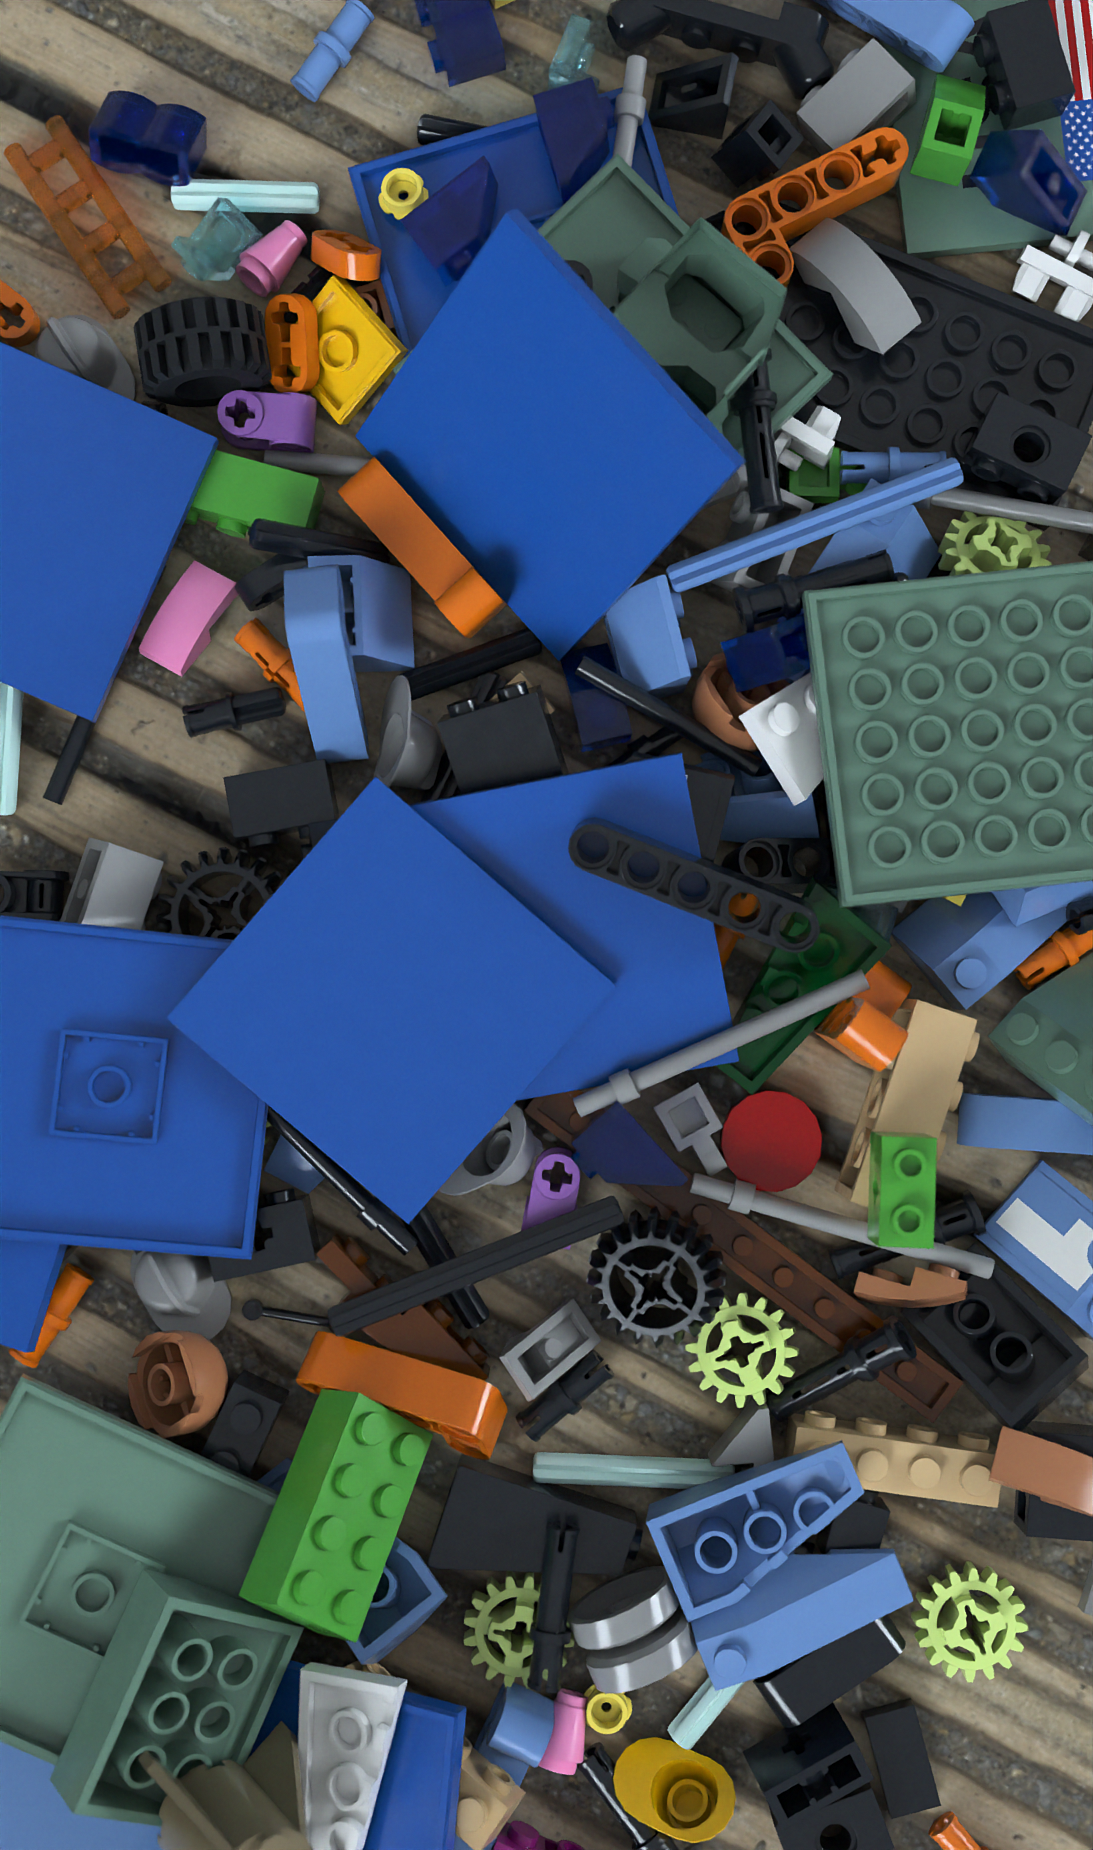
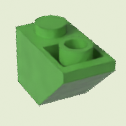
M936 74L909 174L954 186L959 185L972 160L985 111L986 86Z

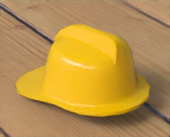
M651 1737L639 1739L625 1748L616 1762L613 1782L616 1797L624 1810L639 1822L670 1837L692 1843L710 1840L725 1829L733 1816L736 1802L733 1781L724 1767L711 1758L690 1749L686 1750L673 1741Z

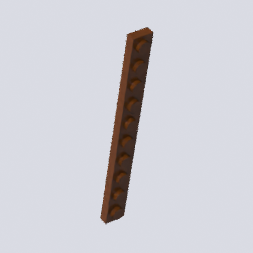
M582 1090L535 1097L524 1109V1112L649 1208L657 1207L661 1217L665 1220H668L671 1212L675 1210L680 1214L678 1224L684 1227L688 1222L696 1219L699 1226L695 1235L699 1237L704 1234H712L714 1241L710 1250L722 1252V1263L838 1352L844 1351L843 1346L849 1338L853 1336L862 1338L883 1326L884 1320L745 1214L727 1209V1203L689 1193L693 1175L603 1107L581 1117L575 1107L573 1098L583 1094ZM884 1344L876 1348L875 1352L879 1353L888 1348V1346ZM915 1345L916 1358L909 1362L901 1359L879 1371V1377L876 1381L931 1423H934L964 1382Z

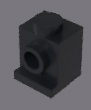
M770 99L738 124L711 158L738 188L753 176L761 181L771 172L775 174L779 171L804 138Z

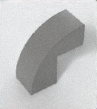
M826 217L789 248L804 283L831 293L856 344L884 354L922 322L908 295L889 268L862 239L839 222Z

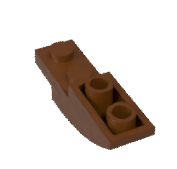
M335 1234L317 1252V1256L350 1290L342 1297L338 1304L394 1282L386 1274L379 1278L365 1264L370 1259L368 1254L351 1237L344 1241L338 1234ZM438 1299L361 1329L379 1344L394 1353L466 1374L483 1381L489 1377L490 1366L486 1363L490 1358L489 1354L474 1337L468 1335L463 1339L450 1325L455 1319Z

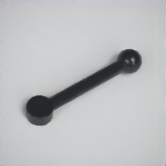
M258 1299L248 1300L242 1308V1313L248 1320H256L263 1316L328 1327L334 1333L328 1317L266 1307Z

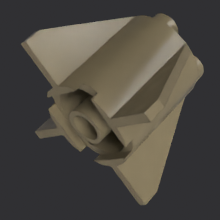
M282 1721L243 1765L232 1760H221L225 1766H215L208 1769L203 1764L193 1768L179 1780L146 1750L138 1758L144 1769L168 1794L159 1812V1817L163 1823L160 1830L161 1836L157 1833L158 1845L162 1850H313L307 1840L297 1736Z

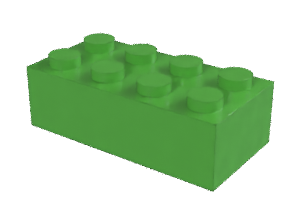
M321 1389L238 1596L319 1634L357 1643L433 1434L359 1392Z

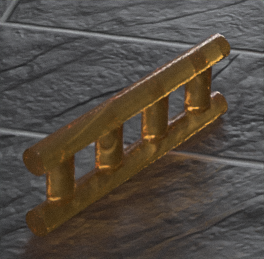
M57 115L50 118L45 124V128L53 138L51 141L27 155L21 144L13 143L4 150L3 154L113 319H121L130 311V307L123 298V295L146 280L149 281L155 292H161L171 285L172 280L64 119ZM66 158L80 180L55 196L41 176V173ZM93 198L108 221L82 237L68 214ZM120 239L135 262L110 278L95 255Z

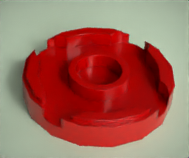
M762 1090L755 1092L753 1095H745L730 1108L722 1125L719 1145L725 1163L738 1180L755 1184L756 1190L779 1192L796 1187L812 1173L821 1156L822 1134L817 1117L803 1101L786 1092Z

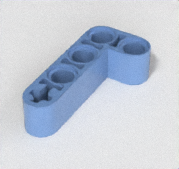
M813 0L923 66L939 73L944 72L975 25L969 13L952 0Z
M334 564L285 570L284 614L286 634L316 759H325L328 764L369 759L366 721L345 626L344 596L339 566Z
M962 1093L959 1101L957 1144L984 1148L1093 1155V1126L1057 1099Z
M503 1682L473 1748L492 1764L504 1769L512 1777L514 1783L520 1787L529 1765L536 1768L548 1746L554 1727V1701L515 1682L511 1687L506 1686L505 1688ZM455 1834L454 1850H473ZM496 1838L483 1850H491Z

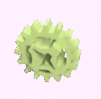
M964 511L960 521L956 519L951 521L941 541L938 552L943 556L938 566L941 570L951 571L949 576L1049 566L1052 563L1046 560L1051 548L1049 545L1037 543L1042 532L1040 529L1028 531L1024 528L1027 522L1018 520L1015 522L1011 519L979 514L977 517L973 512Z
M747 1292L739 1293L736 1305H732L727 1295H724L723 1303L719 1305L720 1311H716L715 1319L710 1324H703L701 1333L698 1334V1341L685 1345L686 1351L697 1353L698 1360L688 1367L689 1371H703L706 1377L699 1386L702 1391L712 1385L719 1388L716 1399L719 1403H722L729 1394L735 1395L737 1408H743L746 1405L748 1395H753L758 1405H762L767 1401L765 1389L769 1388L772 1392L779 1395L784 1387L778 1376L792 1377L796 1371L791 1365L786 1363V1358H792L799 1354V1348L787 1345L786 1339L796 1332L795 1327L782 1328L778 1322L782 1319L785 1311L781 1308L772 1314L766 1311L768 1298L764 1296L753 1306L749 1305ZM741 1315L758 1319L768 1329L760 1332L747 1326ZM721 1322L722 1326L720 1328L723 1338L718 1348L709 1351L711 1334L716 1325ZM736 1336H739L742 1343L751 1342L754 1344L763 1341L762 1344L757 1346L748 1355L749 1362H745L742 1355L722 1357V1355L731 1350L730 1348L737 1344ZM776 1348L774 1366L764 1378L761 1361L765 1352ZM726 1368L738 1374L741 1383L744 1384L726 1379L717 1370Z
M966 1561L962 1574H957L950 1564L945 1565L947 1578L940 1581L935 1576L929 1575L927 1579L933 1590L930 1594L917 1591L915 1595L919 1603L924 1607V1610L911 1612V1618L915 1625L922 1628L914 1634L915 1639L920 1647H927L924 1654L932 1666L942 1661L941 1668L946 1676L952 1678L958 1668H960L966 1681L973 1682L976 1670L982 1669L989 1680L993 1679L994 1669L992 1665L999 1662L1002 1666L1009 1669L1012 1664L1006 1655L1010 1649L1022 1652L1024 1649L1022 1643L1015 1636L1016 1633L1028 1631V1624L1022 1617L1017 1615L1026 1609L1024 1603L1018 1596H1011L1015 1589L1006 1578L997 1582L998 1575L992 1567L986 1566L981 1574L978 1575L977 1569L971 1561ZM969 1590L983 1591L994 1598L990 1599L988 1595L977 1597L970 1594ZM945 1603V1606H944L943 1610L940 1612V1609L942 1608L943 1604ZM965 1606L973 1615V1625L971 1626L974 1632L973 1637L968 1629L965 1628L967 1626ZM961 1646L969 1650L970 1653L952 1650V1648Z
M507 1571L506 1582L503 1584H499L492 1576L487 1578V1595L476 1590L472 1594L471 1603L477 1610L470 1609L465 1612L464 1624L472 1628L464 1632V1645L477 1646L472 1651L471 1663L473 1666L484 1661L487 1663L486 1679L490 1681L498 1672L504 1674L506 1688V1686H512L515 1677H522L524 1685L529 1689L527 1679L529 1678L531 1658H525L533 1652L534 1641L530 1639L529 1633L531 1623L536 1622L538 1610L534 1603L539 1600L541 1584L534 1583V1572H526L524 1580H516L515 1573ZM515 1597V1599L502 1607L496 1606L503 1600ZM517 1622L526 1623L522 1635L512 1633ZM571 1632L570 1643L564 1645V1647H574L573 1632ZM489 1640L499 1644L504 1652V1656L492 1647ZM565 1651L563 1652V1667L567 1663V1654ZM544 1669L542 1678L547 1681L548 1670Z

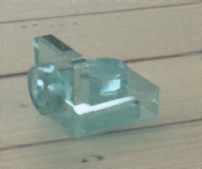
M573 13L549 68L548 92L553 94L562 104L598 95L600 80L587 74L595 51V45L589 42L591 21Z

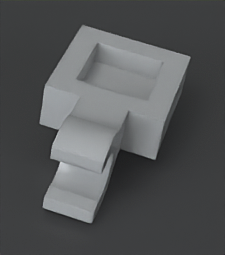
M699 1083L688 1087L653 1107L678 1152L692 1145L709 1176L728 1167L710 1136L722 1129L723 1126Z

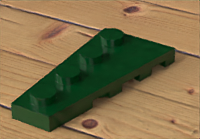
M812 877L801 898L810 903L817 915L820 926L818 939L812 947L798 953L787 952L773 947L732 1021L733 1026L862 969L864 975H866L892 945L851 908H840L838 897ZM793 912L782 933L788 936H796L804 932L808 925L807 916L799 912ZM837 1004L738 1047V1062L716 1066L753 1095Z

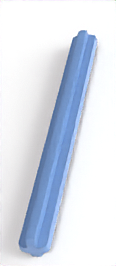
M948 458L669 565L666 569V577L670 588L675 592L681 593L955 488L964 480L960 464L956 458Z

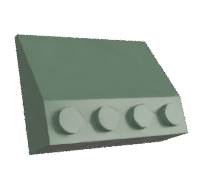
M1092 952L1080 960L1079 963L1069 967L1023 997L988 1035V1038L1008 1064L1093 1126Z
M143 1569L50 1777V1781L71 1812L78 1815L161 1827L163 1821L159 1817V1812L168 1794L138 1761V1758L145 1750L179 1780L190 1770L203 1764L208 1769L215 1766H225L221 1760H232L243 1765L248 1759L304 1627L278 1614L189 1579Z

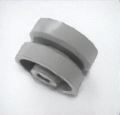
M664 1566L644 1567L613 1578L588 1592L569 1610L568 1623L577 1644L585 1649H591L586 1656V1665L597 1690L610 1694L642 1688L679 1669L697 1652L698 1648L691 1621L688 1622L683 1610L677 1608L680 1602Z

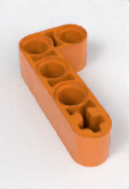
M881 127L737 197L728 205L725 211L720 233L760 267H771L776 270L780 277L777 281L787 288L793 273L794 260L786 242L813 229L826 217L833 219L893 188L908 158L909 147L906 138L894 128ZM830 177L838 178L844 182L847 188L842 190L833 189L827 185L825 179ZM793 200L798 203L802 210L795 213L787 212L782 209L779 202ZM739 222H747L756 229V233L742 235L733 228V225Z
M375 456L337 491L352 510L433 598L435 605L462 635L471 639L507 605Z
M879 960L865 975L870 989L839 1002L814 1029L817 1035L851 1060L877 1072H881L892 1062L908 1038L909 1032L891 1020V1018L912 988L910 982Z
M317 1331L296 1377V1383L299 1386L317 1395L320 1394L321 1389L359 1392L417 1426L443 1435L447 1444L456 1451L480 1460H490L508 1412L501 1392L493 1385L481 1379L343 1336L337 1337L335 1334L325 1331Z

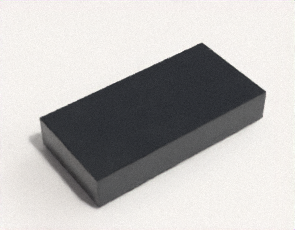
M909 1698L862 1711L891 1819L941 1806L912 1699Z

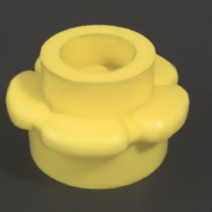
M397 168L390 171L382 181V193L378 196L381 209L386 214H394L397 220L406 221L413 219L416 216V212L424 210L428 203L429 194L428 190L423 187V179L407 168ZM401 193H407L408 197L407 199L402 200L399 198V195Z
M593 1684L583 1695L588 1697L586 1724L599 1733L612 1734L619 1731L631 1716L632 1703L631 1699L625 1696V1692L605 1694L597 1690L595 1684ZM605 1702L611 1704V1708L607 1711L601 1707Z

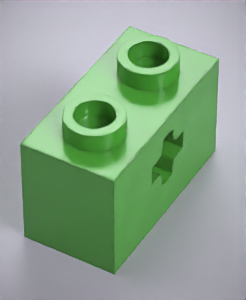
M871 1131L867 1238L878 1247L934 1249L937 1138L925 1133Z

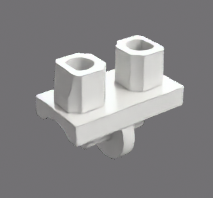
M1081 229L1073 243L1055 234L1048 249L1064 257L1062 262L1027 245L1016 262L1021 266L1016 274L1011 292L1032 303H1036L1049 279L1065 287L1053 313L1079 322L1093 304V278L1076 270L1073 266L1077 263L1093 271V253L1084 249L1090 234Z
M817 405L806 425L791 417L774 434L777 467L781 463L794 472L798 470L803 458L788 450L790 448L804 456V459L824 470L832 457L835 444L834 438L841 420L840 415L825 406Z

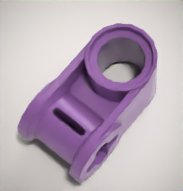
M234 390L224 395L220 400L217 409L218 420L221 424L224 438L233 447L242 450L265 451L267 449L314 452L317 400L315 398L294 392L276 394ZM240 413H248L250 419H246L245 426L236 427L235 421L239 420Z
M551 1147L544 1150L538 1156L534 1168L530 1196H527L521 1231L577 1209L576 1201L580 1184V1164L576 1155L569 1149ZM554 1162L564 1163L565 1172L571 1174V1176H562L560 1184L552 1183L550 1174L543 1171L544 1169H552ZM571 1245L568 1246V1247H565V1248H563V1249H568V1250H570Z

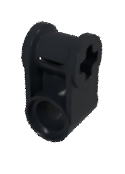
M53 870L0 871V883L4 888V898L0 903V915L60 921L63 914L64 882L69 881L70 872Z

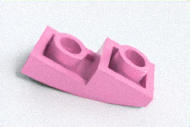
M194 560L173 587L154 617L139 646L140 654L182 677L211 642L209 629L237 597L238 593L235 590L236 582Z

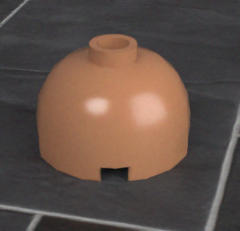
M727 650L714 655L697 679L692 698L693 716L696 721L705 725L724 742L753 753L759 751L739 719V716L789 686L790 683L769 669H764L759 664L751 662L754 654L746 651Z
M184 1330L159 1331L146 1336L140 1342L133 1354V1357H140L137 1373H129L128 1375L130 1404L138 1423L144 1429L154 1428L159 1433L157 1436L162 1438L181 1436L204 1428L221 1411L227 1397L228 1374L226 1363L219 1348L201 1334Z

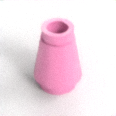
M285 220L280 226L240 254L241 262L235 268L241 281L252 292L261 297H266L271 291L278 292L300 255L302 248L307 244L304 232L293 222Z
M561 1688L557 1692V1696L554 1699L553 1731L538 1766L556 1773L574 1775L577 1764L583 1762L586 1704L588 1697L583 1696L584 1694Z

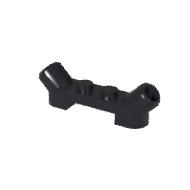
M616 0L610 4L606 16L610 34L619 48L631 51L662 34L680 39L685 45L694 49L711 48L725 53L733 52L739 57L738 61L753 63L757 61L777 67L795 99L803 100L816 86L821 85L823 87L834 74V66L823 49L829 30V22L819 12L784 1L779 20L709 0Z

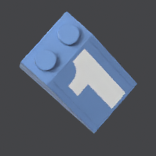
M1039 1160L984 1222L986 1234L978 1236L974 1233V1236L1081 1333L1093 1341V1201L1043 1160Z

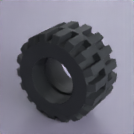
M224 297L181 299L152 309L139 317V321L134 324L143 392H145L146 396L158 402L182 407L219 405L224 395L231 391L245 390L258 392L269 384V380L272 379L263 315L252 304Z

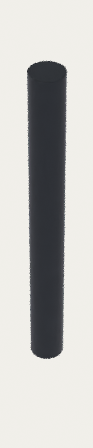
M584 655L577 666L574 674L747 775L753 777L759 770L763 759L747 750L724 742L705 725Z

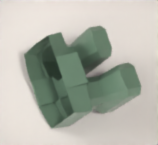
M700 217L675 246L671 245L666 239L646 238L618 268L617 291L620 304L612 314L722 434L721 423L729 415L728 399L753 373L758 364L762 367L783 308L787 288Z

